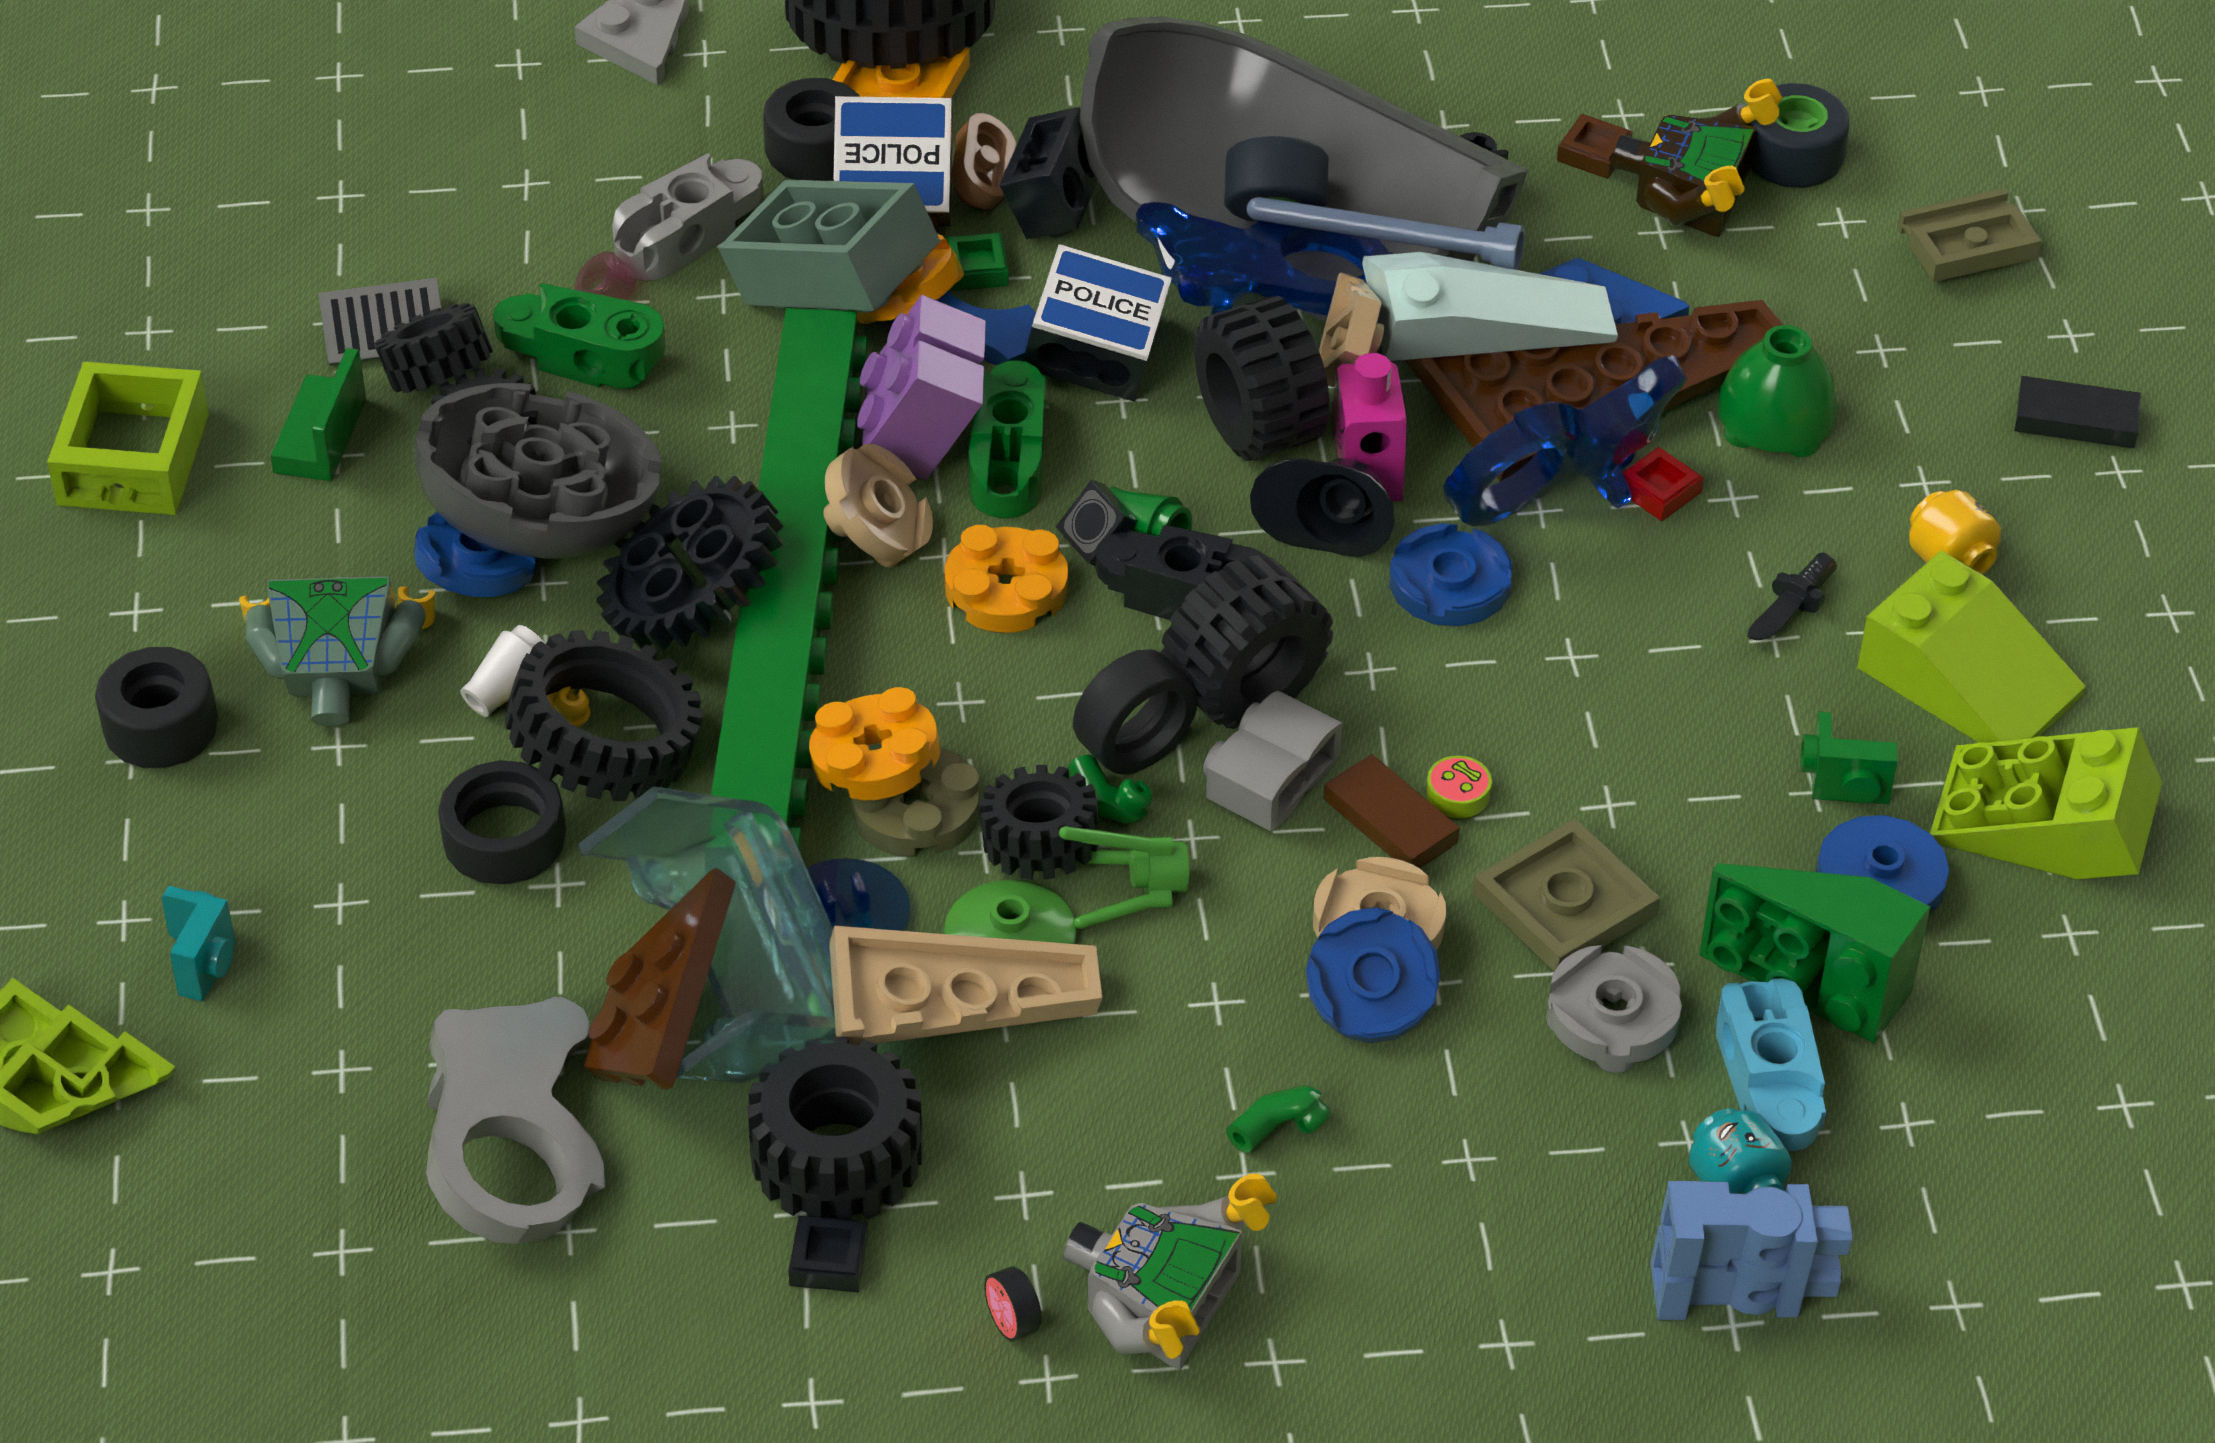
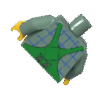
M389 576L268 580L269 598L266 601L252 604L249 603L247 595L239 598L245 621L247 644L270 676L284 679L290 695L311 696V721L322 726H341L348 723L350 719V695L379 692L382 677L396 670L417 639L421 629L428 628L435 621L434 590H428V595L424 598L412 599L409 598V588L400 586L398 588V606L396 607V599Z

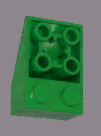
M1717 863L1712 870L1699 956L1713 962L1720 969L1733 972L1749 981L1768 983L1771 979L1779 978L1794 981L1802 991L1805 1006H1807L1809 1011L1830 1021L1837 1028L1852 1032L1875 1044L1913 991L1930 906L1871 877Z

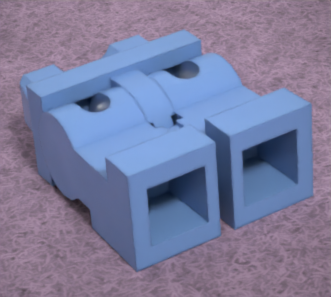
M1668 1181L1660 1216L1661 1225H1658L1650 1261L1657 1319L1686 1320L1689 1305L1729 1304L1732 1308L1746 1314L1760 1315L1776 1307L1777 1317H1798L1803 1297H1837L1841 1284L1839 1255H1848L1852 1243L1848 1207L1812 1206L1809 1184H1787L1786 1192L1774 1187L1755 1188L1747 1194H1730L1728 1182Z

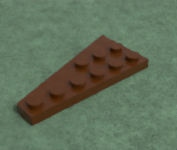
M1763 300L1696 307L1692 315L1660 319L1658 312L1636 314L1635 322L1615 324L1618 337L1616 342L1419 358L1405 361L1498 480L1502 482L1633 425L1630 420L1639 411L1650 394H1652V402L1648 418L1722 386L1735 360L1748 348L1764 339V335L1769 329L1784 324Z

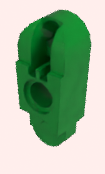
M540 283V296L530 293L511 296L500 301L494 308L493 321L496 338L504 344L505 349L536 357L539 371L599 388L601 384L618 389L636 386L646 379L654 365L663 357L666 348L662 316L654 308L638 302Z
M1018 360L1007 361L997 365L990 373L984 372L983 404L975 414L968 452L970 500L977 510L988 516L1002 519L1016 518L1029 513L1038 505L1042 494L1046 376H1041L1040 371L1028 362ZM1007 484L1015 487L1016 490L1010 494H999L994 489L997 486Z

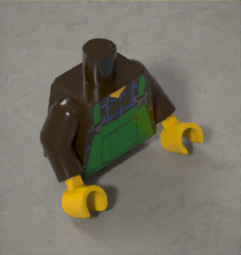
M1762 79L1749 86L1744 94V99L1748 106L1739 103L1715 117L1699 119L1677 115L1663 117L1651 142L1621 135L1614 151L1612 167L1639 174L1636 199L1639 206L1656 213L1669 225L1679 226L1684 224L1709 235L1720 237L1738 195H1741L1745 190L1744 182L1750 171L1756 127H1752L1750 123L1756 120L1761 125H1770L1779 116L1780 109L1778 104L1781 102L1782 96L1773 80Z

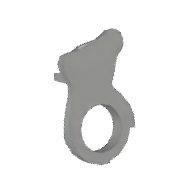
M552 997L542 1002L527 1005L498 1006L475 1010L448 1009L444 1010L434 1021L429 1048L432 1057L437 1063V1069L431 1080L427 1104L432 1109L437 1110L428 1149L426 1176L439 1204L449 1216L465 1230L495 1243L521 1244L550 1238L570 1223L584 1198L605 1187L604 1163L595 1141L573 1114L552 1096L551 1091L563 1068L566 1057L576 1052L589 1034V1020L585 1010L573 1001L564 997ZM496 1136L510 1138L530 1147L550 1168L555 1178L557 1195L548 1202L528 1206L508 1203L489 1194L470 1175L463 1160V1146L473 1139Z

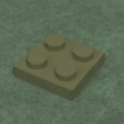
M1575 818L1474 876L1473 894L1553 971L1572 953L1589 946L1602 945L1603 948L1657 916L1660 897Z

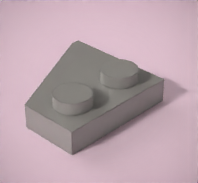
M608 0L574 27L576 44L659 85L665 77V61L668 53L674 52L678 41V29L683 26L689 11V0Z

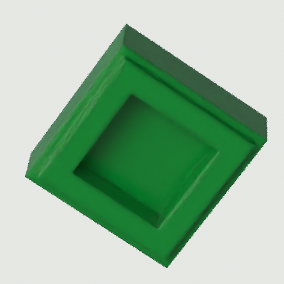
M1002 233L944 237L956 253L964 272L962 279L951 287V291L1009 286V271Z

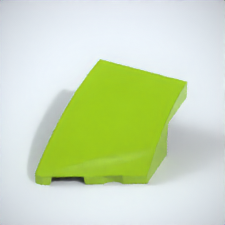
M13 977L0 991V1125L26 1133L40 1134L168 1080L175 1072L173 1064L126 1031L119 1038H116L68 1004L60 1011Z

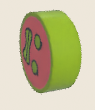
M1449 756L1440 759L1432 765L1428 772L1427 800L1447 817L1469 818L1481 813L1490 801L1491 774L1481 762L1467 756Z

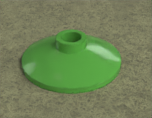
M1022 880L993 881L968 891L950 909L944 928V934L1067 944H1075L1076 942L1074 916L1065 901L1044 886Z

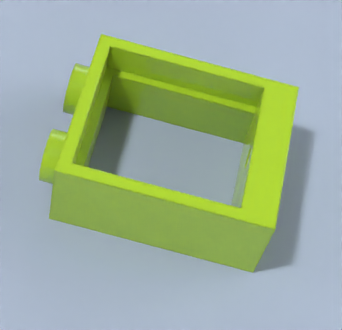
M83 361L47 461L56 506L176 515L209 416L202 371ZM98 412L171 417L159 453L86 448ZM116 483H117V484H120V485H122L124 488H119V487L115 486L114 484H116Z

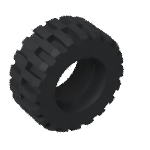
M785 0V15L790 28L802 43L805 42L812 51L819 55L827 53L833 61L846 64L850 60L857 62L859 67L874 69L876 65H890V69L906 68V64L914 63L924 66L936 63L937 59L943 56L948 59L961 53L965 46L972 47L979 41L991 25L995 10V0Z

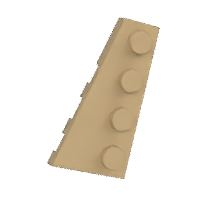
M834 926L829 942L836 1036L849 1037V1044L859 1045L863 1040L877 1044L1096 1015L1102 1000L1097 948L1093 945Z

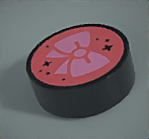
M1010 1266L987 1275L984 1282L985 1298L991 1317L1000 1333L1007 1340L1013 1342L1038 1332L1042 1320L1041 1307L1036 1291L1027 1275L1015 1266Z

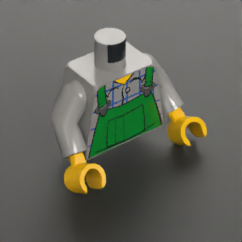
M1255 1173L1245 1175L1233 1184L1228 1196L1205 1204L1155 1207L1144 1203L1132 1205L1112 1235L1081 1221L1077 1223L1066 1243L1064 1260L1090 1271L1088 1275V1310L1115 1351L1122 1355L1151 1353L1176 1369L1180 1370L1240 1274L1242 1231L1239 1229L1246 1224L1249 1229L1260 1231L1267 1226L1270 1220V1214L1263 1205L1274 1204L1278 1196L1262 1175Z

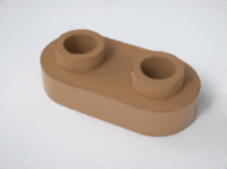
M976 113L972 115L957 132L952 167V182L958 197L968 206L982 210L996 208L1005 198L999 183L1016 148V142L1010 130L1000 120L989 114Z

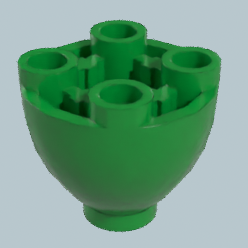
M1792 325L1772 327L1765 333L1764 339L1748 348L1735 360L1720 388L1717 401L1719 419L1725 426L1724 437L1733 446L1740 448L1752 446L1768 452H1788L1796 457H1808L1818 451L1820 442L1829 436L1836 422V393L1834 379L1829 367L1812 346L1809 334L1803 329Z

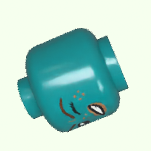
M1727 1108L1713 1113L1698 1125L1693 1133V1144L1690 1148L1688 1162L1700 1181L1728 1182L1730 1194H1747L1755 1188L1774 1187L1784 1191L1783 1185L1790 1176L1792 1159L1785 1146L1761 1114L1749 1110L1738 1111L1737 1109Z

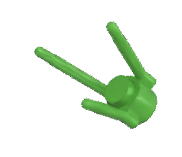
M1068 826L1062 827L1059 830L1060 837L1065 840L1131 850L1091 851L1092 859L1087 864L1129 865L1132 888H1144L1146 893L1076 917L1074 925L1078 929L1099 923L1102 924L1149 908L1172 907V893H1185L1188 889L1189 859L1187 847L1183 840L1173 841L1172 837L1148 838Z

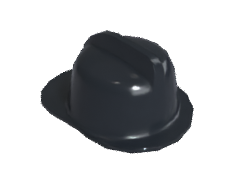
M1337 458L1328 462L1309 459H1284L1267 466L1256 477L1250 493L1251 512L1260 528L1275 540L1296 547L1361 557L1377 552L1390 539L1395 525L1394 506L1389 498L1388 490L1384 488L1379 476L1368 465L1355 459Z

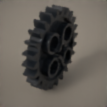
M714 476L705 489L697 480L693 481L687 495L683 497L675 490L671 491L667 506L661 509L658 505L653 504L649 511L650 518L645 523L641 522L633 530L635 533L632 537L622 539L615 544L621 551L620 555L604 560L603 565L610 574L597 580V585L603 591L596 598V602L604 610L601 616L620 637L623 635L634 639V643L640 649L646 644L649 646L654 644L660 652H664L673 638L683 648L687 646L692 632L697 630L704 638L708 637L711 631V623L719 619L725 624L731 622L730 609L735 604L745 607L750 605L751 602L746 596L747 591L750 588L764 587L767 582L762 578L760 572L777 565L778 561L770 553L783 546L782 539L777 535V532L783 528V523L776 516L778 513L777 509L751 481L743 484L737 476H733L726 484L719 476ZM676 538L682 542L685 552L707 579V585L704 588L697 584L694 574L674 550L672 542Z

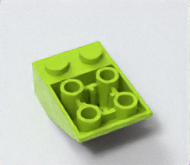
M2139 727L1956 745L1930 834L1939 845L2073 879L2136 875L2140 872L2162 780Z

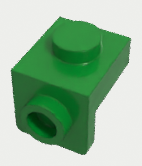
M1818 711L1814 735L1803 734L1800 753V771L1811 773L1812 799L1854 803H1890L1898 762L1897 742L1832 738L1831 712Z

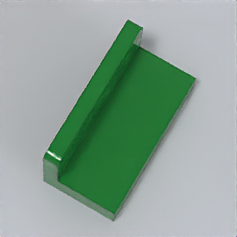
M346 348L333 378L306 374L272 451L273 473L332 481L366 402L359 349Z

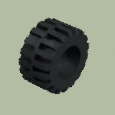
M1272 295L1204 317L1200 321V326L1197 327L1195 343V364L1200 391L1217 431L1238 457L1242 456L1244 460L1252 461L1317 440L1320 436H1323L1329 419V392L1324 364L1310 330L1291 304H1288L1280 296L1274 297Z
M1258 555L1248 556L1242 562L1237 559L1226 564L1219 572L1214 571L1204 579L1201 585L1193 589L1184 598L1185 602L1180 608L1176 609L1170 619L1171 626L1164 632L1161 642L1164 648L1160 652L1194 684L1198 695L1197 706L1217 725L1223 724L1226 728L1236 729L1239 727L1246 710L1253 703L1258 702L1261 704L1264 699L1275 691H1280L1296 699L1305 686L1310 684L1316 676L1317 669L1324 663L1328 655L1326 649L1332 642L1333 631L1330 627L1333 621L1326 608L1275 559L1268 556L1264 559Z
M834 1036V1043L821 1044L820 1039L815 1038L804 1041L805 1048L796 1051L794 1048L789 1047L778 1053L779 1064L767 1062L759 1071L760 1082L752 1083L748 1094L749 1106H747L751 1165L755 1180L761 1181L762 1192L770 1201L780 1199L781 1210L792 1216L796 1215L799 1211H804L807 1213V1216L837 1217V1219L852 1220V1215L862 1213L866 1219L880 1214V1204L886 1203L894 1206L903 1198V1187L913 1186L918 1177V1165H922L920 1090H916V1080L910 1069H900V1058L891 1051L880 1055L877 1053V1044L863 1040L859 1045L849 1044V1037ZM830 1124H847L860 1128L855 1132L839 1136H825L811 1132L818 1127Z

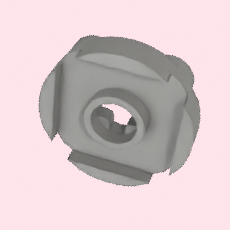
M1602 945L1589 946L1566 957L1554 971L1547 1005V1025L1564 1045L1582 1057L1596 1061L1601 1069L1613 1073L1625 1072L1632 1068L1634 1062L1645 1061L1658 1055L1674 1040L1678 1032L1682 1009L1679 997L1681 988L1677 976L1671 968L1661 959L1645 950L1624 946L1623 954L1615 952L1601 953ZM1605 998L1614 1003L1622 998L1628 1002L1626 1010L1614 1011L1607 1009L1603 1006L1601 999Z

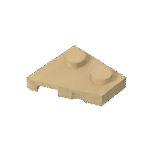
M1342 272L1337 278L1319 348L1327 383L1331 387H1334L1336 368L1342 364L1355 363L1361 355L1377 353L1384 333V325L1377 322L1382 304L1380 299L1363 279Z

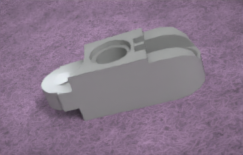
M707 153L641 187V193L625 200L615 211L612 230L616 266L623 274L633 279L644 281L659 280L672 275L724 242L735 231V221L760 205V200L763 196L761 169L757 164L744 159H731L727 161L722 159L711 165V157Z

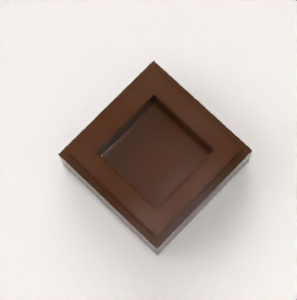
M1581 114L1558 145L1557 161L1608 179L1616 169L1612 167V161L1619 137L1621 135L1632 137L1633 131Z

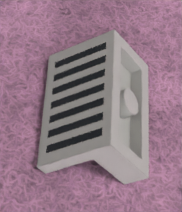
M437 278L318 293L328 364L340 363L346 348L359 349L361 360L378 358L375 342L378 339H382L381 335L388 331H395V326L400 323H409L412 321L411 318L421 314L423 317L428 315L431 310L441 309Z

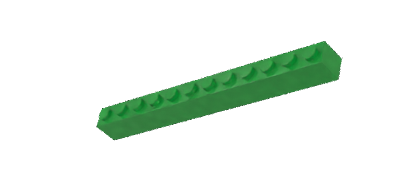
M786 308L758 486V490L764 493L778 511L776 516L783 523V528L777 532V535L782 539L783 546L770 552L778 561L777 565L760 572L762 578L767 582L766 585L760 588H750L746 593L751 602L748 607L740 606L703 844L705 874L717 867L736 881L735 890L785 892L788 866H799L801 861L802 828L794 827L795 817H806L809 783L808 778H801V770L813 769L809 750V740L813 730H807L808 721L816 722L815 715L821 708V684L814 683V676L825 675L827 668L828 641L827 637H820L821 629H832L833 592H826L827 584H838L840 569V549L832 547L833 540H844V537L838 536L830 529L824 518V508L829 504L825 491V474L830 462L852 447L856 449L857 419L850 418V413H859L862 407L863 386L860 385V377H856V371L862 372L864 364L868 359V336H858L857 311Z

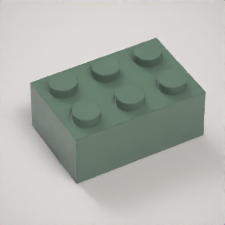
M784 180L718 249L745 305L773 306L774 308H815L817 310H858L862 313H868L883 307L890 300V294L908 275L913 274L923 265L925 257L941 241L914 183Z

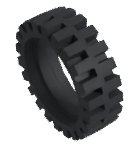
M584 630L570 631L567 640L561 633L549 636L546 644L542 641L538 642L532 647L530 654L526 653L523 658L506 708V730H511L509 739L513 747H523L520 757L528 765L541 762L538 774L549 781L556 775L562 776L561 787L574 792L578 784L587 786L586 796L596 799L601 798L604 790H609L612 801H626L630 791L637 800L649 798L653 789L660 794L669 789L671 782L676 783L695 747L703 719V709H699L701 698L698 691H691L692 680L687 674L676 675L678 665L669 657L657 662L658 650L646 644L641 651L633 649L634 639L621 635L617 644L610 642L609 632L595 630L592 640L587 638ZM568 686H571L570 689L586 688L613 694L636 705L655 722L661 735L651 740L620 742L596 737L569 723L552 707L547 696Z

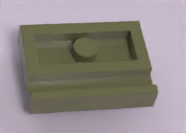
M2005 188L1901 211L1897 228L1900 234L1906 233L1909 237L1908 246L1932 282L2037 259L2041 246L2040 238L2018 206L2010 205L2008 202V192Z

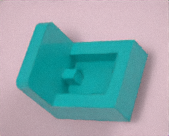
M168 886L161 899L168 933L172 938L177 939L169 952L177 992L179 996L203 1002L215 979L225 976L233 957V947L236 942L228 900L217 898L205 891H189Z

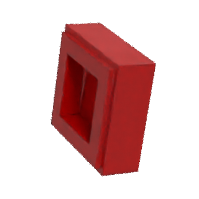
M1658 446L1618 475L1616 491L1662 522L1702 493L1704 477Z

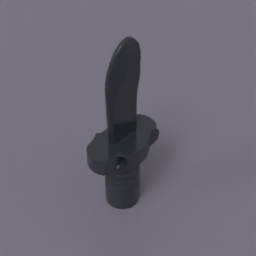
M1821 552L1798 575H1789L1783 572L1777 574L1776 579L1772 582V589L1779 598L1751 625L1747 637L1753 640H1763L1777 634L1799 608L1801 611L1815 613L1825 603V596L1818 589L1835 572L1837 568L1835 560L1830 555Z

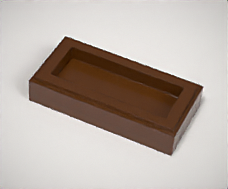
M1370 754L1324 784L1323 799L1391 858L1402 860L1421 868L1458 843L1460 827L1373 754Z

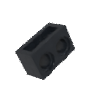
M1080 107L1029 117L999 183L1026 240L1047 235L1061 237L1073 230H1077L1097 185L1098 179L1089 166L1081 131Z

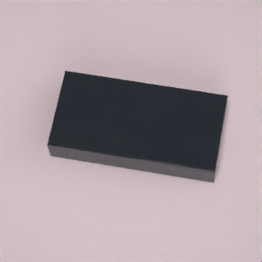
M2021 376L2014 431L2135 448L2139 427L2141 393Z

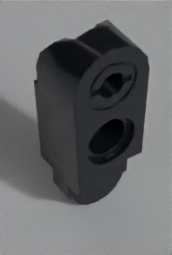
M1163 525L1159 536L1128 530L1127 533H1115L1103 538L1097 545L1096 573L1098 578L1105 585H1108L1107 589L1124 594V607L1170 620L1176 609L1180 608L1185 602L1184 598L1193 589L1201 585L1204 579L1214 571L1219 572L1226 564L1237 559L1242 562L1248 556L1258 555L1262 559L1267 556L1254 548L1233 544V539Z

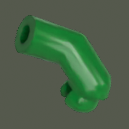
M1092 755L1079 756L1069 764L1070 778L1079 773L1086 778V785H1093L1097 798L1098 816L1123 824L1135 823L1146 816V808L1152 802V793L1144 782L1138 780L1134 783L1133 779H1126L1120 784L1119 788L1109 785L1097 759Z
M1301 1085L1262 1095L1226 1128V1133L1231 1143L1237 1149L1244 1153H1250L1279 1125L1291 1119L1295 1121L1300 1132L1309 1134L1311 1131L1314 1132L1330 1118V1108L1319 1098L1322 1094L1319 1090L1308 1085Z

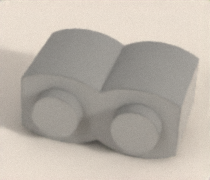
M1280 691L1270 694L1261 704L1258 702L1253 703L1243 715L1239 731L1235 732L1225 742L1220 740L1215 743L1205 759L1203 773L1207 776L1206 798L1269 831L1276 829L1291 815L1305 792L1314 788L1336 762L1341 753L1342 722Z

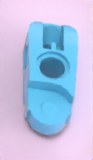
M1784 978L1771 979L1768 983L1754 981L1742 984L1738 982L1727 983L1721 991L1716 1021V1038L1740 1110H1749L1761 1114L1787 1151L1807 1148L1815 1141L1819 1129H1823L1826 1109L1823 1101L1825 1081L1808 1008L1805 1006L1802 991L1794 981Z

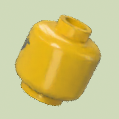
M1966 491L1934 492L1925 497L1912 512L1909 544L1926 563L1941 550L1980 574L1987 572L1995 563L1998 555L1997 549L2001 541V527L1995 518Z

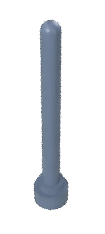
M1255 197L1247 204L1248 215L1258 221L1481 255V261L1489 262L1491 265L1509 269H1519L1524 251L1525 227L1522 225L1499 222L1497 228L1487 226L1485 232L1262 197Z

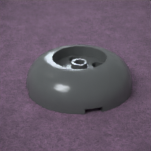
M486 384L449 394L430 406L420 419L414 449L417 477L423 492L431 505L450 525L471 539L491 548L515 555L546 559L588 555L606 549L632 533L646 518L656 500L660 485V468L662 463L656 446L650 437L632 420L617 410L592 398L567 391L566 400L530 394L531 384ZM538 410L537 425L530 424L527 426L529 417H521V413ZM472 437L470 445L469 443H467V441Z

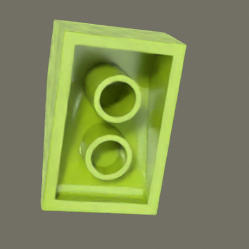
M1942 550L1866 617L1857 668L1976 742L1986 743L2041 736L2085 693V684L1996 584Z

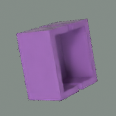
M924 295L918 298L907 315L901 313L896 317L891 326L886 345L879 354L876 352L870 354L861 372L860 385L866 387L865 401L860 409L857 426L863 429L862 446L864 444L881 446L903 461L914 476L923 480L928 479L983 404L984 366L980 365V363L984 359L985 320Z

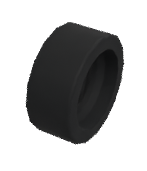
M1154 649L1136 650L1114 660L1101 670L1084 689L1075 707L1072 727L1078 741L1105 768L1116 774L1135 773L1155 764L1172 751L1184 737L1196 715L1198 695L1194 684L1165 655ZM1149 698L1137 715L1122 725L1131 712Z
M498 760L479 764L456 776L443 791L438 809L442 842L448 861L461 874L481 883L510 884L528 880L549 868L562 852L566 835L563 802L558 785L552 779L549 781L538 774V768L516 761ZM503 805L523 807L537 813L541 817L534 827L518 836L504 839L483 838L464 828L473 816L486 809Z

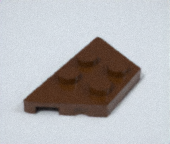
M717 867L709 871L635 945L614 962L606 978L609 989L602 1010L594 1019L589 1030V1037L592 1041L583 1066L603 1081L619 1083L621 1080H624L629 1085L643 1086L645 1080H648L662 1090H668L674 1086L736 885L735 880Z

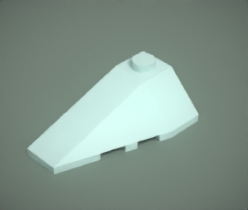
M1425 252L1364 256L1362 265L1367 285L1382 302L1377 322L1384 325L1381 347L1383 355L1390 361L1616 342L1618 337L1605 286Z

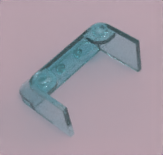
M652 787L578 844L583 856L626 861L632 873L631 882L636 893L645 902L664 909H671L709 871L716 867L736 881L708 972V978L725 1017L719 1018L708 1026L704 1034L705 1043L681 1060L676 1076L678 1079L745 1083L758 1078L759 1071L767 1062L779 1064L778 1053L789 1047L794 1048L796 1051L805 1048L804 1041L819 1038L821 1044L834 1043L836 1028L829 945L833 927L787 825L772 808L755 801Z

